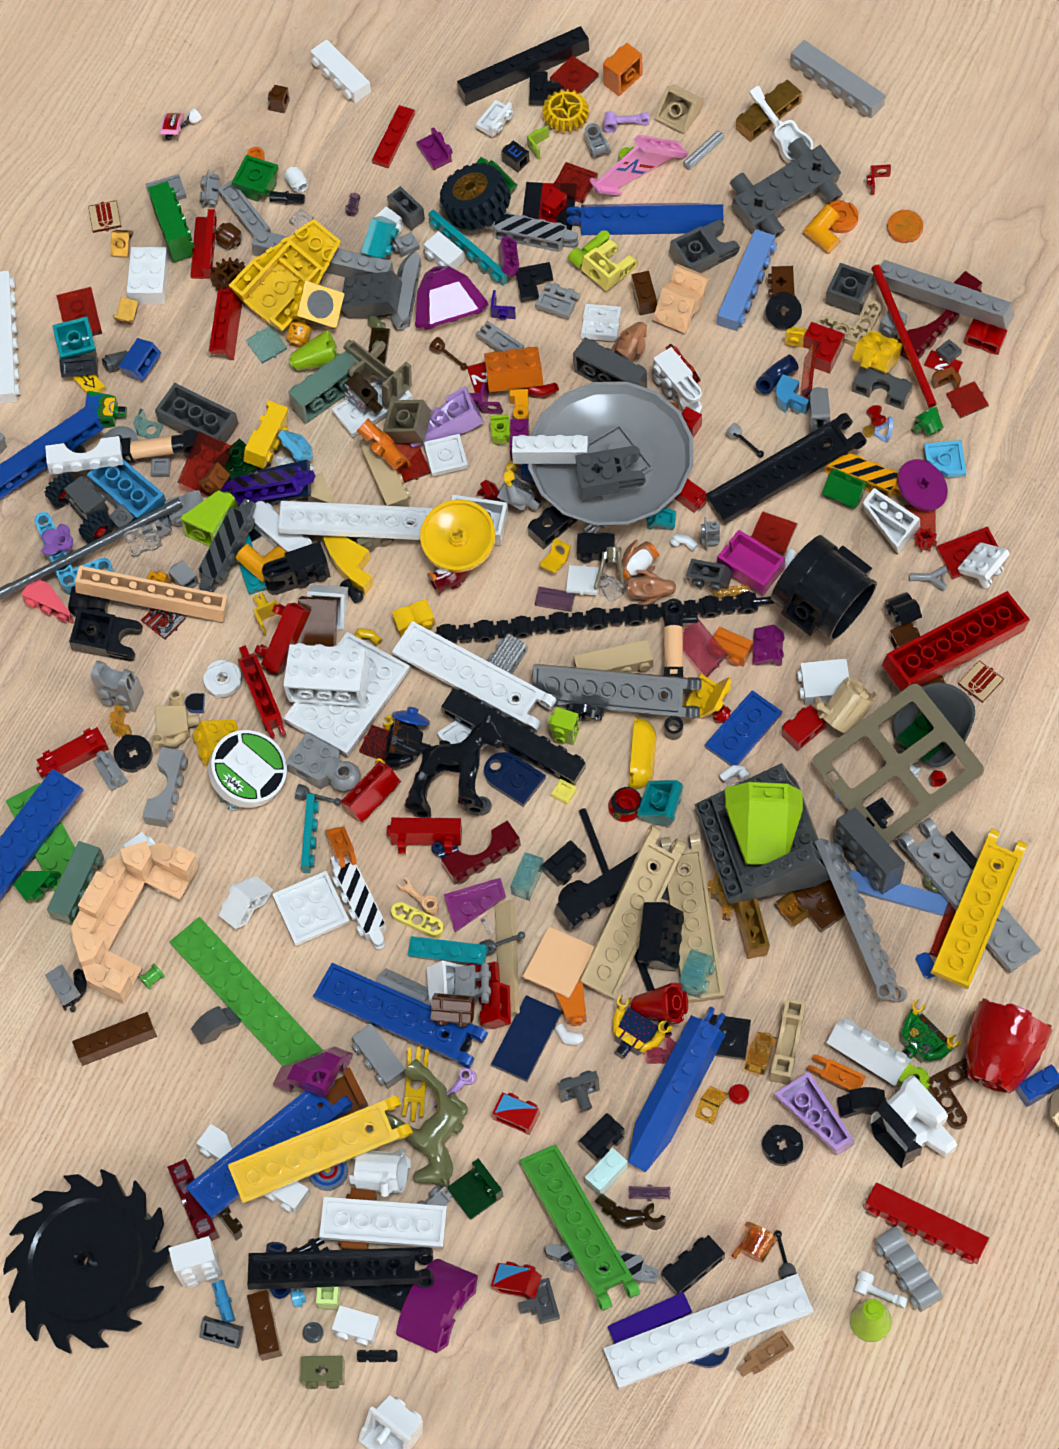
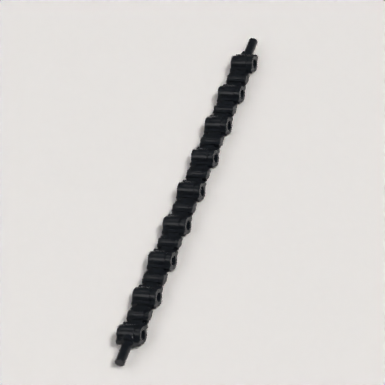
M750 591L737 594V599H734L733 596L722 597V601H719V597L708 595L700 598L699 603H696V600L684 601L683 614H686V616H698L697 613H700L701 617L714 618L717 615H721V610L724 611V614L735 613V609H738L739 613L751 614L758 611L757 605L775 604V602L771 600V596L757 598L756 592L752 593ZM666 601L661 603V607H658V604L647 605V609H644L643 605L634 603L625 606L624 611H621V608L609 609V613H606V609L597 607L586 611V615H583V612L572 613V617H569L568 613L555 612L549 615V619H546L545 616L534 617V621H531V617L517 616L511 619L509 624L508 620L497 621V625H494L493 621L480 620L477 623H473L474 627L472 628L470 624L459 625V629H456V625L442 624L436 627L437 632L435 634L456 644L457 639H460L461 642L472 641V637H475V641L489 642L495 639V635H498V638H505L509 633H513V637L526 638L533 635L532 631H536V634L547 633V629H550V633L564 634L570 631L572 626L573 630L585 629L584 625H588V629L601 630L604 627H608L609 622H611V626L622 625V621H625L626 625L639 626L645 623L646 618H648L649 622L660 621V617H663L664 621V605ZM671 608L669 612L676 613L678 609Z

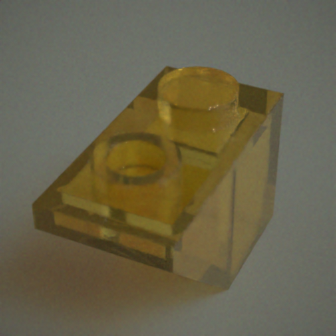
M758 1032L749 1049L744 1069L764 1075L777 1037L767 1032Z

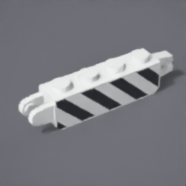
M335 856L331 857L334 867L332 869L334 876L331 878L335 887H340L342 891L340 897L343 903H348L350 907L348 913L352 921L356 919L358 923L356 929L360 937L364 936L366 941L371 940L375 949H384L386 944L382 934L387 929L385 921L357 865H352L350 861L347 862L345 859V867L340 868L337 858Z

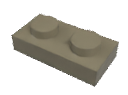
M361 537L356 540L357 544L372 552L376 547L390 545L395 539Z

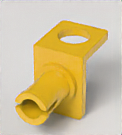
M258 593L261 599L258 598L257 594L253 597L258 607L253 609V612L263 634L266 635L267 632L262 620L275 615L272 609L274 604L278 605L276 600L268 603L265 595Z

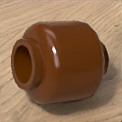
M230 222L222 223L215 232L216 241L226 249H230L233 246L236 248L242 241L240 238L241 231Z

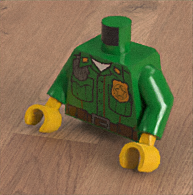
M918 999L913 1002V1010H910L903 1022L901 1043L905 1049L901 1052L905 1053L909 1059L915 1057L920 1063L942 1060L953 1050L952 1047H959L962 1042L957 1041L954 1044L953 1039L957 1035H950L947 1038L923 1013L919 1015L920 1011L925 1010L926 1004H923L922 1008L919 1009L917 1007Z

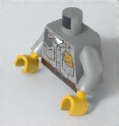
M512 460L506 465L507 471L503 474L504 483L499 490L497 498L520 510H524L526 505L536 510L541 501L532 496L533 488L519 480L518 474L515 473V470L519 469V465L513 464Z

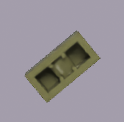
M343 1355L301 1357L300 1382L302 1386H306V1389H318V1386L337 1389L339 1385H344L345 1360ZM322 1369H325L326 1373H324L323 1377H320L319 1373L322 1372Z

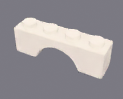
M119 436L101 438L99 444L93 450L86 453L72 452L64 443L45 446L49 474L78 472L80 470L123 465Z

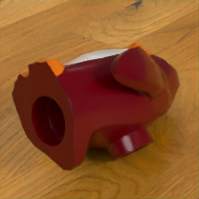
M438 568L433 573L428 572L427 576L436 593L440 595L444 588H459L462 585L461 582L468 576L471 570L449 572Z

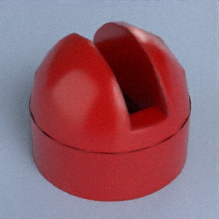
M935 770L930 775V781L934 787H940L947 782L943 771Z

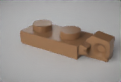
M780 1331L749 1352L744 1358L746 1363L741 1365L738 1370L743 1377L752 1371L754 1374H757L793 1351L795 1347L785 1333Z

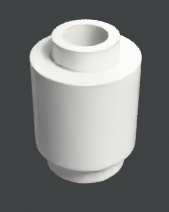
M290 167L286 170L284 178L293 191L297 193L304 192L309 185L308 180L299 167Z

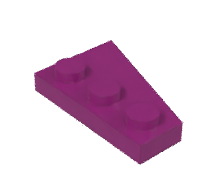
M501 878L444 894L455 933L506 898Z

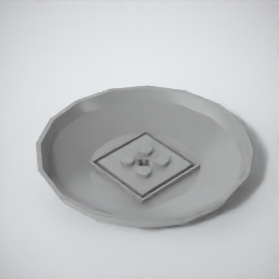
M627 381L593 382L564 393L541 413L530 435L588 436V453L628 446L639 448L640 458L638 461L628 464L625 468L631 471H642L646 478L643 486L620 490L619 493L582 499L576 464H528L533 480L540 494L564 515L594 526H624L657 514L681 493L693 467V436L681 412L657 391Z

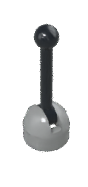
M733 423L727 429L726 434L730 438H740L757 453L759 458L764 456L762 450H758L741 435L742 429L737 423Z

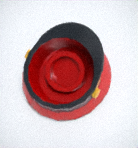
M623 787L614 791L608 803L610 814L621 822H629L636 819L642 801L640 793L631 787Z

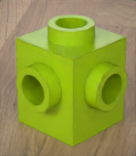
M909 1063L899 1077L897 1086L901 1087L903 1081L910 1075H913L928 1090L931 1085L928 1083L930 1078L928 1072L921 1067L916 1068Z

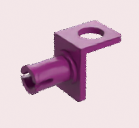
M482 383L480 393H470L475 404H479L483 413H503L500 402H488L489 391L485 383ZM488 406H494L497 409H490Z

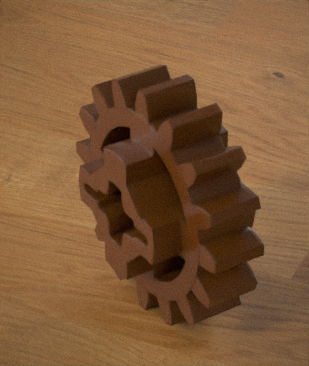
M229 257L228 261H225L223 258L221 264L216 262L217 267H212V273H210L212 286H215L216 291L218 289L230 288L229 284L245 268L244 262L239 263L237 258L232 261L231 257Z

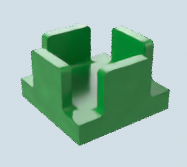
M246 155L232 180V186L241 189V192L247 199L258 202L259 195L269 197L270 191H274L277 185L275 176L279 167L277 164Z

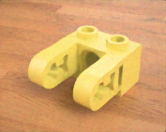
M612 239L584 255L581 270L605 291H608L638 265V261L631 255L618 264L609 261L608 259L619 248V245Z

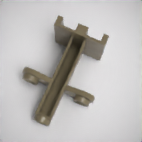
M354 340L346 341L343 349L359 361L357 364L353 363L348 368L349 375L352 377L357 371L361 374L364 370L368 369L383 383L382 405L388 409L390 400H398L412 386L411 365L405 362L394 372L380 362L377 357L385 349L386 344L383 341L377 340L373 344V350L370 353Z

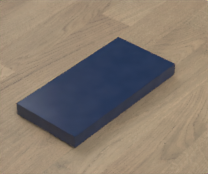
M526 995L520 1006V1013L516 1014L491 1066L528 1082L562 1015V1011Z

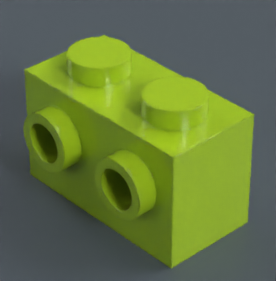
M556 707L555 712L550 714L548 720L552 739L559 744L567 743L574 746L580 730L578 713Z

